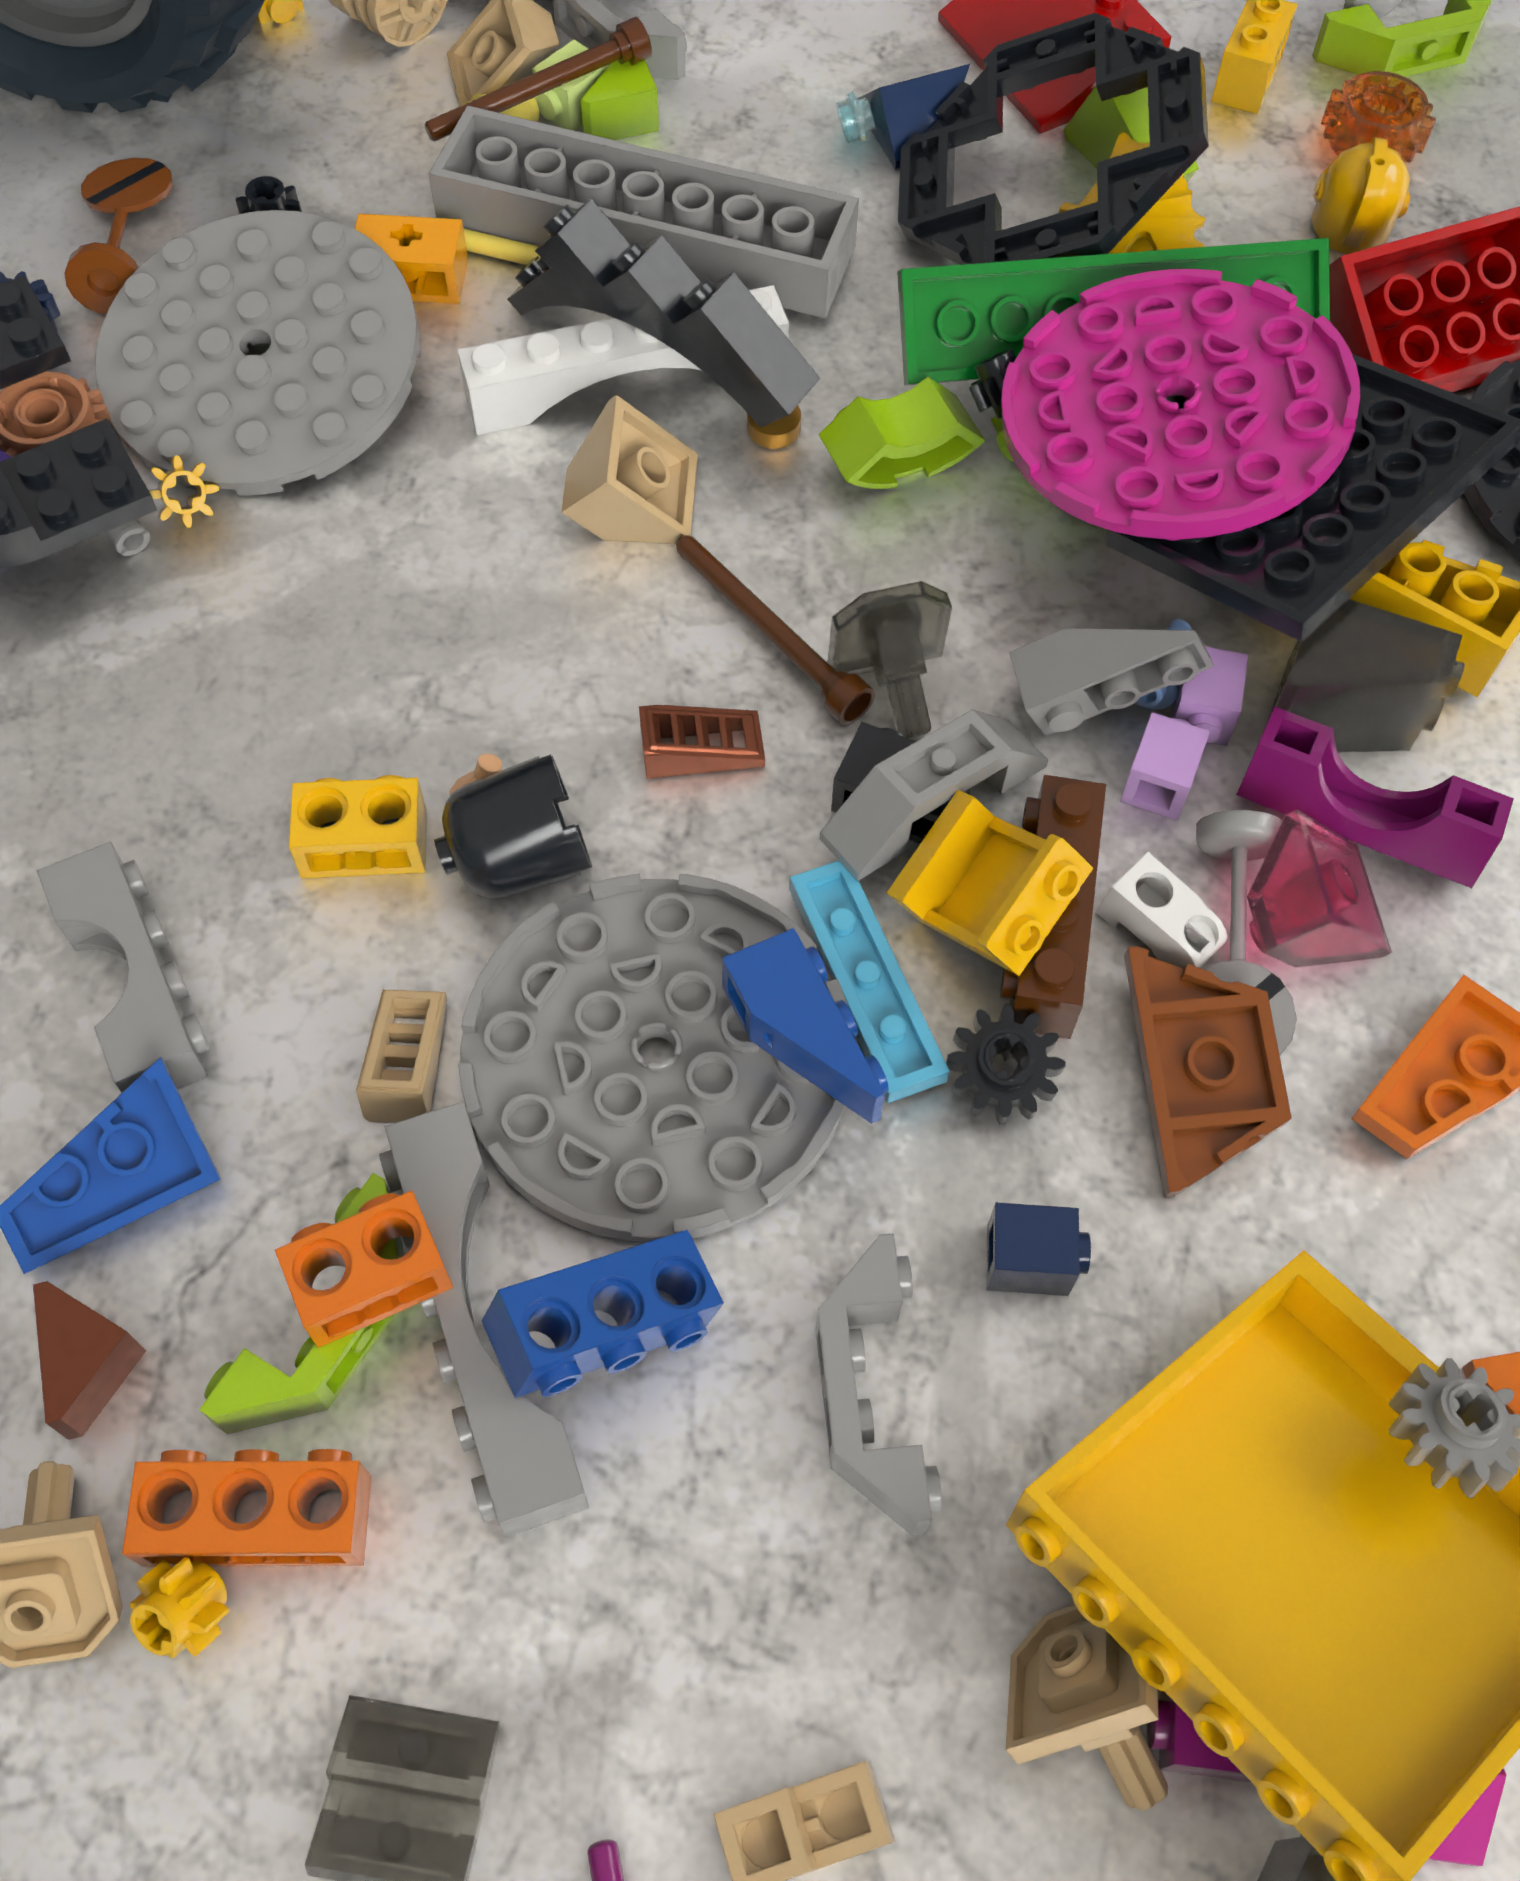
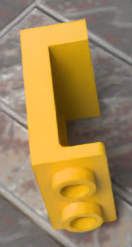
M957 790L886 894L922 924L1020 976L1066 907L1079 892L1080 887L1093 870V867L1063 838L1051 834L1047 839H1043L995 817L975 797Z

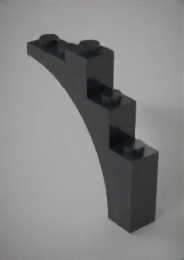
M592 198L576 211H573L568 204L565 205L544 225L543 228L549 236L535 250L540 257L536 256L515 276V279L521 285L507 299L521 316L534 309L547 306H570L606 314L644 331L671 347L700 368L719 384L750 415L760 428L790 415L821 379L734 272L715 284L709 277L700 282L662 235L644 247L638 241L630 245Z

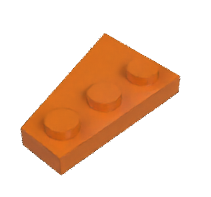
M1463 974L1351 1119L1400 1155L1409 1159L1520 1091V1012Z

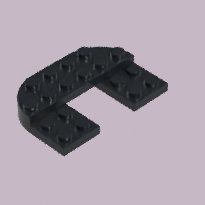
M23 275L8 282L0 283V389L71 362L63 341L25 276ZM107 418L0 462V568L14 567L40 560L157 511L148 488Z

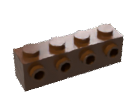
M1044 774L1038 798H1026L1021 828L1043 839H1047L1051 834L1063 838L1093 867V870L1080 887L1079 892L1066 907L1020 976L1005 968L1003 970L1000 998L1010 999V1004L1015 1014L1014 1022L1023 1024L1026 1017L1034 1012L1039 1014V1022L1035 1029V1034L1057 1033L1060 1038L1071 1039L1083 1007L1106 784Z

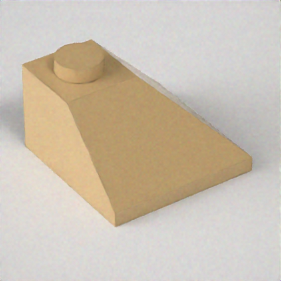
M491 0L447 52L460 106L465 102L471 101L474 94H489L532 75L533 67L555 53L560 43L550 12L533 0Z
M616 395L608 401L567 468L561 513L604 541L677 544L678 539L682 536H691L698 453Z

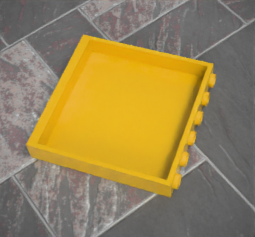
M1303 1250L1030 1484L1020 1496L1006 1523V1527L1015 1535L1016 1542L1024 1555L1036 1565L1046 1567L1072 1594L1073 1601L1079 1612L1093 1625L1104 1628L1131 1656L1133 1665L1139 1675L1153 1688L1164 1691L1193 1721L1194 1728L1201 1740L1215 1753L1228 1757L1254 1784L1265 1807L1280 1821L1293 1825L1321 1854L1327 1870L1336 1881H1411L1520 1748V1467L1517 1469V1474L1501 1491L1497 1492L1485 1484L1473 1498H1468L1461 1490L1457 1477L1451 1476L1441 1488L1437 1489L1433 1487L1431 1481V1473L1434 1468L1427 1462L1423 1461L1420 1465L1407 1466L1404 1459L1414 1445L1409 1439L1401 1440L1389 1434L1388 1429L1399 1416L1389 1406V1402L1418 1365L1423 1363L1434 1370V1372L1439 1367Z

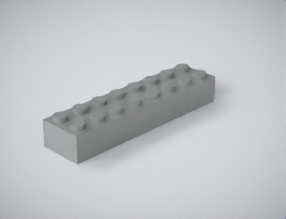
M472 106L466 107L428 173L436 218L462 219L463 228L540 246L549 236L543 228L544 225L559 210L568 204L573 211H576L592 198L630 245L638 241L644 247L662 235L700 282L709 277L715 284L734 272L748 290L774 285L783 308L825 319L856 247L858 197Z

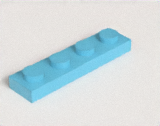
M839 860L791 876L789 880L791 895L812 940L817 945L818 953L827 965L833 979L838 978L847 1006L855 1019L858 1029L857 1039L866 1057L870 1055L875 1056L885 1073L889 1091L885 1093L884 1097L887 1104L947 1082L950 1073L949 1068L860 882L851 875Z

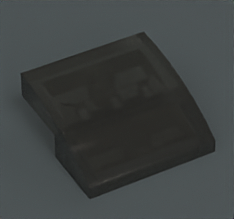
M349 1695L326 1769L329 1782L328 1789L305 1861L308 1876L334 1881H468L490 1783L500 1728L499 1721Z

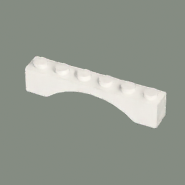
M774 285L749 290L789 339V322ZM616 318L457 349L465 396L477 436L530 425L547 409L569 395L608 378L634 371L657 368H691L701 370L658 339Z

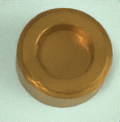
M798 405L790 415L761 428L747 413L748 435L756 444L762 447L778 449L789 446L800 434L801 410Z

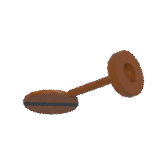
M149 158L115 160L95 169L86 176L81 184L83 201L91 209L102 213L114 214L107 243L93 242L80 246L70 255L64 272L67 288L73 298L85 308L99 314H107L109 307L126 280L139 268L135 260L124 250L120 249L128 213L141 211L156 205L167 197L173 187L172 174L163 163Z

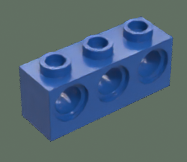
M685 1230L499 1289L487 1309L482 1323L514 1398L540 1390L542 1396L548 1397L570 1389L582 1380L585 1373L605 1367L608 1374L618 1373L639 1363L646 1357V1352L667 1345L670 1352H676L696 1344L708 1334L706 1326L724 1302L689 1231ZM658 1290L669 1293L678 1305L664 1300ZM594 1310L608 1313L614 1318L618 1326L604 1323L598 1318ZM535 1331L545 1334L552 1340L555 1348L540 1346L532 1339L529 1332Z

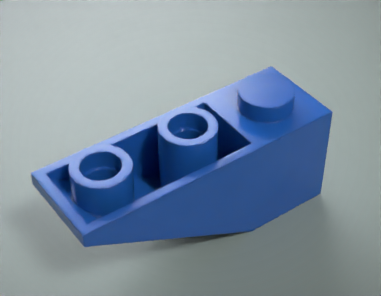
M792 928L723 957L722 988L750 1041L872 1124L881 1120L885 1093L889 1091L885 1073L875 1056L865 1057L854 1038L858 1036L855 1019L847 1004L843 1000L834 1002L825 985L828 982V975L818 951L813 946L805 949L797 932Z

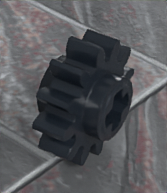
M1005 1004L998 1022L994 1023L982 1009L977 1010L973 1023L977 1033H973L967 1028L958 1027L953 1037V1041L958 1048L965 1052H952L948 1054L946 1059L949 1070L954 1072L962 1071L964 1074L956 1079L951 1090L952 1094L960 1096L971 1091L975 1095L971 1107V1115L974 1117L981 1114L985 1110L986 1105L995 1106V1115L999 1125L1006 1123L1013 1106H1017L1025 1118L1028 1120L1032 1119L1037 1112V1102L1033 1095H1036L1041 1100L1052 1101L1058 1092L1056 1085L1051 1080L1045 1078V1076H1058L1066 1066V1062L1061 1058L1047 1056L1059 1039L1058 1034L1046 1033L1042 1037H1038L1034 1033L1039 1022V1014L1036 1012L1026 1017L1023 1024L1014 1022L1015 1014L1011 1004ZM996 1054H1002L1004 1061L1011 1057L1016 1060L1018 1065L1013 1076H1008L1005 1068L998 1073L995 1072L992 1064Z

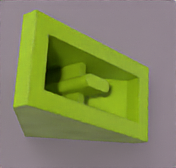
M617 60L606 68L581 99L583 133L618 140L659 131L658 90L645 60L635 65H631L629 61L620 64Z

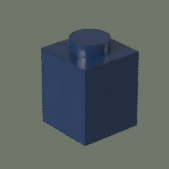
M995 1202L987 1224L986 1290L1069 1296L1079 1275L1088 1274L1091 1259L1089 1232H1079V1208Z

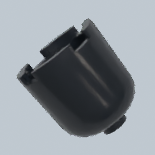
M550 754L541 758L539 756L466 784L451 794L445 802L442 814L445 836L434 839L437 854L447 875L458 871L465 885L480 897L494 900L507 898L581 875V871L592 867L579 824L566 827L558 803L568 800L569 796L553 755L551 756Z

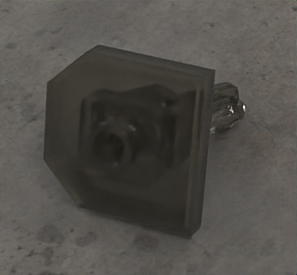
M923 581L863 593L832 616L827 662L837 672L846 671L848 674L855 673L858 675L874 672L878 686H886L896 731L909 739L925 735L931 731V722L920 677L927 673L925 660L942 657L952 611V605L947 592Z

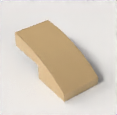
M863 1761L794 1787L783 1788L713 1814L732 1881H786L896 1842L870 1761Z

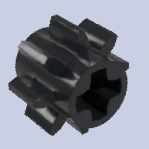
M261 176L251 180L245 188L246 197L241 196L235 199L239 214L269 210L302 212L295 187L291 185L284 188L283 183L272 176Z
M1013 348L999 352L977 364L974 368L979 380L971 383V387H969L979 412L992 406L997 419L1002 418L1001 399L1006 370L1009 362L1014 363L1017 358Z

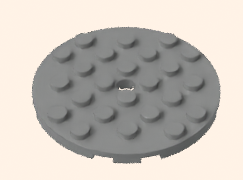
M269 210L237 214L212 221L169 240L164 247L148 258L126 280L109 307L101 326L95 356L96 383L104 400L102 404H106L110 413V421L132 453L150 469L155 467L166 473L173 469L171 463L172 455H179L182 460L183 469L189 472L199 462L206 465L203 474L199 477L204 484L217 485L219 489L235 490L238 496L283 492V484L297 481L313 474L319 480L344 467L366 451L389 428L403 408L413 387L410 378L415 367L416 358H420L421 355L420 323L410 290L393 260L380 246L356 229L334 219L299 211ZM249 342L252 346L260 343L271 344L269 349L262 355L247 356L249 351L247 344ZM183 475L176 476L177 484L194 490L197 489L195 485L186 483Z
M640 873L613 877L589 884L590 891L570 898L557 906L553 901L548 903L523 921L492 954L471 991L462 1018L461 1027L463 1034L460 1046V1063L458 1064L461 1090L472 1126L493 1165L511 1186L547 1214L584 1231L625 1241L650 1242L685 1230L689 1231L692 1238L703 1237L729 1229L749 1220L777 1203L802 1181L826 1151L839 1126L845 1105L750 1041L722 988V958L792 928L797 932L805 949L813 946L817 950V945L793 920L758 896L727 883L689 874H679V880H641ZM824 963L828 975V982L825 985L834 1002L843 1000L847 1004L838 978L833 979L827 965ZM651 1038L666 1039L675 1047L673 1058L669 1057L665 1061L649 1062L648 1064L644 1062L643 1057L638 1051L640 1046Z

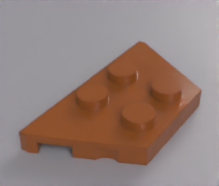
M1135 946L1127 948L1124 960L1164 1198L1175 1197L1286 1125L1292 1119L1268 992L1239 981H1222L1213 972L1187 964L1185 969L1149 957V950Z

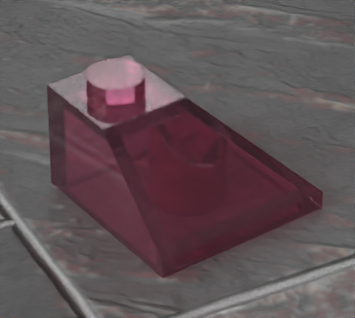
M1297 809L1286 814L1247 895L1253 920L1249 925L1250 933L1256 946L1264 954L1295 968L1382 958L1391 954L1392 950L1358 845Z

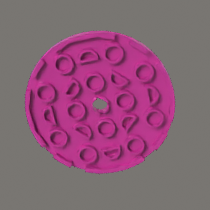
M1167 269L1128 275L1081 292L1079 303L1067 308L1060 314L1053 310L1050 311L1024 337V347L1014 363L1009 362L1003 381L1001 399L1003 433L1015 465L1025 479L1052 504L1087 523L1118 533L1170 541L1239 532L1273 519L1297 506L1316 492L1340 465L1352 441L1359 410L1360 379L1356 362L1345 340L1326 317L1322 315L1315 319L1296 306L1297 296L1275 285L1258 279L1255 280L1251 287L1222 281V271L1203 269ZM1172 395H1183L1188 401L1184 403V408L1179 409L1178 403L1170 402L1165 398Z

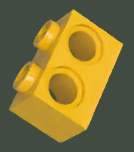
M1285 0L1246 1L1224 50L1211 99L1212 102L1258 114L1282 59L1298 4Z
M384 775L369 780L342 781L336 778H321L314 782L292 783L289 850L301 879L425 873L427 809L418 777L404 778L397 775ZM389 819H399L397 822L392 824H382L383 822ZM337 821L329 827L320 828L327 822Z

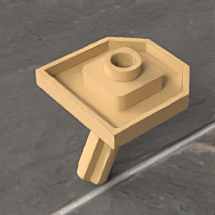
M46 1461L40 1463L37 1469L32 1470L28 1479L23 1525L0 1529V1663L10 1668L89 1657L120 1619L123 1603L99 1515L70 1519L75 1479L74 1471L70 1465Z
M1075 1604L1044 1615L1011 1655L1006 1751L1019 1765L1081 1745L1085 1752L1099 1748L1125 1803L1129 1807L1143 1811L1152 1808L1156 1803L1166 1798L1168 1795V1784L1139 1727L1140 1725L1158 1720V1690L1150 1686L1139 1675L1133 1665L1131 1656L1104 1628L1090 1623L1079 1612Z

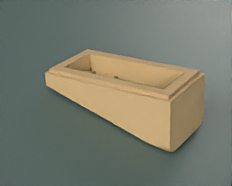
M382 989L356 1089L365 1120L369 1122L397 1123L431 1111L448 1001L446 992ZM418 1018L425 1019V1023H394V1019ZM391 1042L420 1043L419 1046L390 1045ZM387 1066L414 1068L413 1071L386 1070Z

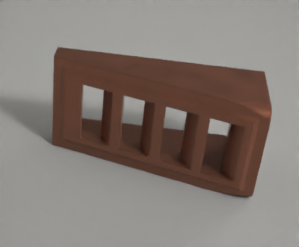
M674 705L639 706L646 779L765 767V755L757 710ZM743 730L746 748L734 747L732 731ZM720 733L721 746H710L708 734ZM696 735L697 745H686L685 736ZM673 737V744L661 742V738Z

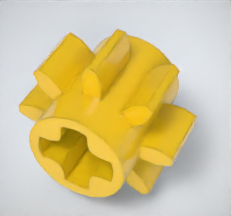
M172 455V470L164 473L161 469L151 467L150 471L159 479L158 489H151L149 492L153 499H160L164 504L159 511V519L165 521L174 511L181 515L183 525L186 528H191L192 513L199 510L206 515H213L211 508L204 502L206 494L219 491V486L204 484L199 478L205 470L206 465L199 462L195 464L189 472L183 469L182 460L179 455ZM183 475L186 483L195 485L197 488L196 494L188 496V506L180 507L178 500L166 495L167 488L176 486V476Z
M184 1557L172 1567L168 1562L162 1560L136 1582L142 1593L130 1602V1608L133 1609L130 1623L135 1637L148 1651L156 1655H168L170 1658H175L186 1648L189 1653L196 1657L221 1634L217 1623L229 1613V1608L225 1606L227 1591L219 1574L209 1565L199 1561L191 1562L189 1558Z

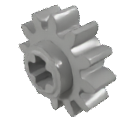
M1446 1358L1436 1372L1421 1363L1407 1381L1401 1385L1389 1402V1406L1399 1414L1398 1418L1388 1429L1389 1434L1401 1440H1411L1414 1446L1405 1456L1404 1462L1407 1466H1416L1425 1461L1434 1468L1431 1473L1433 1487L1441 1488L1453 1476L1459 1479V1486L1468 1498H1473L1485 1484L1499 1492L1517 1474V1469L1520 1467V1415L1509 1414L1506 1410V1406L1514 1397V1392L1506 1388L1499 1389L1496 1393L1485 1385L1488 1381L1487 1373L1482 1367L1477 1368L1468 1379L1463 1378L1460 1375L1459 1367L1452 1358Z

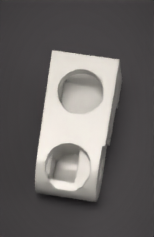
M1149 851L1111 887L1095 911L1114 928L1119 923L1123 924L1151 948L1158 960L1184 969L1187 964L1201 968L1226 942L1228 937L1222 921L1203 904L1204 901Z

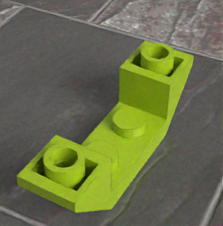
M1448 0L1444 13L1441 16L1388 28L1383 25L1369 4L1325 13L1312 56L1316 62L1378 82L1462 64L1466 62L1485 23L1493 0Z
M372 1173L361 1189L358 1187L352 1189L340 1203L335 1214V1223L358 1214L361 1206L369 1200L391 1193L385 1179ZM396 1237L386 1243L380 1257L392 1260L404 1256L402 1238ZM394 1315L320 1348L309 1337L297 1354L295 1360V1367L297 1369L291 1377L244 1348L234 1362H226L212 1376L204 1393L206 1400L199 1411L226 1434L326 1411L331 1407Z

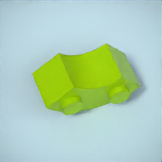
M926 377L911 390L892 398L870 400L857 396L848 406L840 410L834 420L818 434L846 482L871 489L895 488L898 486L897 478L922 470L927 478L934 476L964 459L986 441L957 395L930 377Z

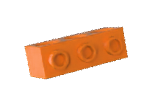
M259 1449L236 1451L234 1461H206V1454L192 1450L164 1451L161 1453L160 1461L135 1462L122 1554L142 1567H155L162 1560H165L174 1567L184 1557L189 1558L191 1562H203L210 1567L364 1566L372 1476L359 1460L352 1461V1453L337 1449L309 1451L307 1461H279L280 1455L278 1453ZM190 1490L192 1493V1503L187 1514L177 1522L164 1524L163 1510L167 1501L178 1492ZM265 1490L267 1493V1503L262 1514L249 1523H237L236 1509L241 1499L252 1491ZM327 1490L341 1491L342 1503L337 1514L323 1523L310 1522L309 1509L313 1500L320 1493Z

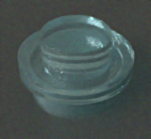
M854 91L846 93V99L836 103L847 143L859 140L861 144L869 141L867 131L875 128L869 103L866 98L858 100Z

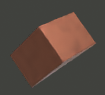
M45 1281L33 1284L45 1423L68 1440L82 1437L145 1354L146 1350L126 1330L50 1282Z

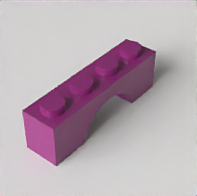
M1276 706L1271 713L1236 794L1263 807L1273 809L1471 889L1503 838L1514 798L1454 775L1434 787L1419 791L1403 792L1377 787L1359 778L1344 764L1335 746L1333 728Z

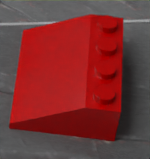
M952 0L938 14V21L983 71L986 69L983 60L997 45L1092 13L1110 18L1112 27L1125 32L1130 27H1134L1160 37L1163 45L1167 48L1170 46L1172 37L1137 0ZM1092 67L1081 73L1064 76L1037 85L1032 89L1021 90L1005 96L1037 132L1041 134L1070 122L1096 86L1095 67Z
M1520 206L1346 254L1329 265L1330 323L1341 334L1351 353L1452 393L1477 387L1503 362L1508 361L1512 363L1519 360Z

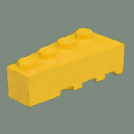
M1424 539L1421 543H1409L1330 617L1478 698L1520 635V582L1501 576L1503 569L1501 565L1479 559L1474 567L1443 556L1445 547Z

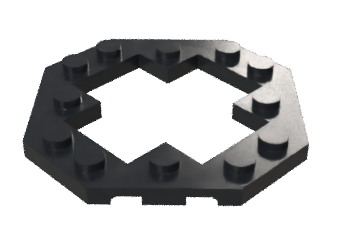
M1092 13L997 45L983 60L986 69L973 83L969 85L962 82L935 111L939 119L927 132L922 134L915 132L901 147L898 224L905 237L959 265L1108 254L1209 147L1205 68L1200 53L1184 46L1179 52L1163 45L1160 37L1134 27H1130L1126 32L1112 27L1110 18L1097 13ZM1092 67H1095L1096 88L1101 102L1121 95H1128L1148 87L1150 147L1097 162L1098 202L1003 230L1002 207L995 193L953 205L955 147L974 141H981L990 136L1003 133V96L1021 90L1032 89L1037 85L1071 74H1078Z

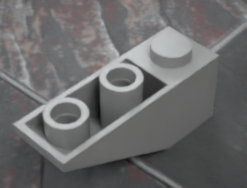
M1063 628L1009 652L1025 710L1045 736L1055 732L1073 730L1086 719L1111 709H1122L1131 706L1144 695L1169 685L1184 684L1192 680L1198 673L1214 667L1212 658L1196 630Z

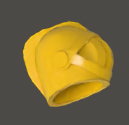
M1373 137L1370 143L1358 144L1342 151L1318 177L1313 193L1316 205L1311 215L1312 226L1319 238H1329L1330 249L1346 255L1385 244L1396 219L1402 218L1406 214L1411 198L1408 191L1410 177L1407 165L1396 150L1387 147V139Z

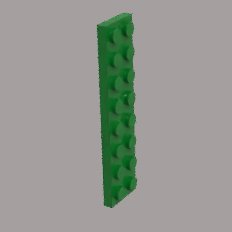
M1329 238L901 269L897 271L904 386L917 385L926 377H930L937 383L979 380L974 368L977 364L1009 348H1013L1017 357L1024 347V337L1050 311L1053 310L1060 314L1067 308L1079 303L1080 293L1087 289L1124 276L1167 269L1222 271V281L1234 282L1250 287L1258 279L1297 296L1296 306L1315 319L1323 315L1330 321Z

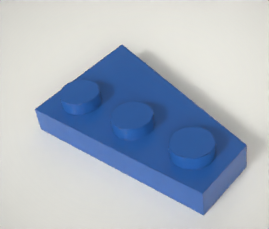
M162 1057L152 1064L137 1080L0 1205V1228L23 1274L221 1179V1175Z

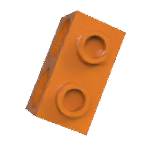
M413 1190L400 1196L396 1193L377 1196L362 1205L358 1214L333 1225L330 1223H317L297 1232L291 1238V1243L275 1249L303 1327L318 1348L454 1288ZM401 1236L414 1239L411 1249L404 1256L392 1260L380 1257L383 1247L390 1240ZM331 1266L345 1267L342 1279L334 1287L326 1290L313 1289V1282L322 1270Z

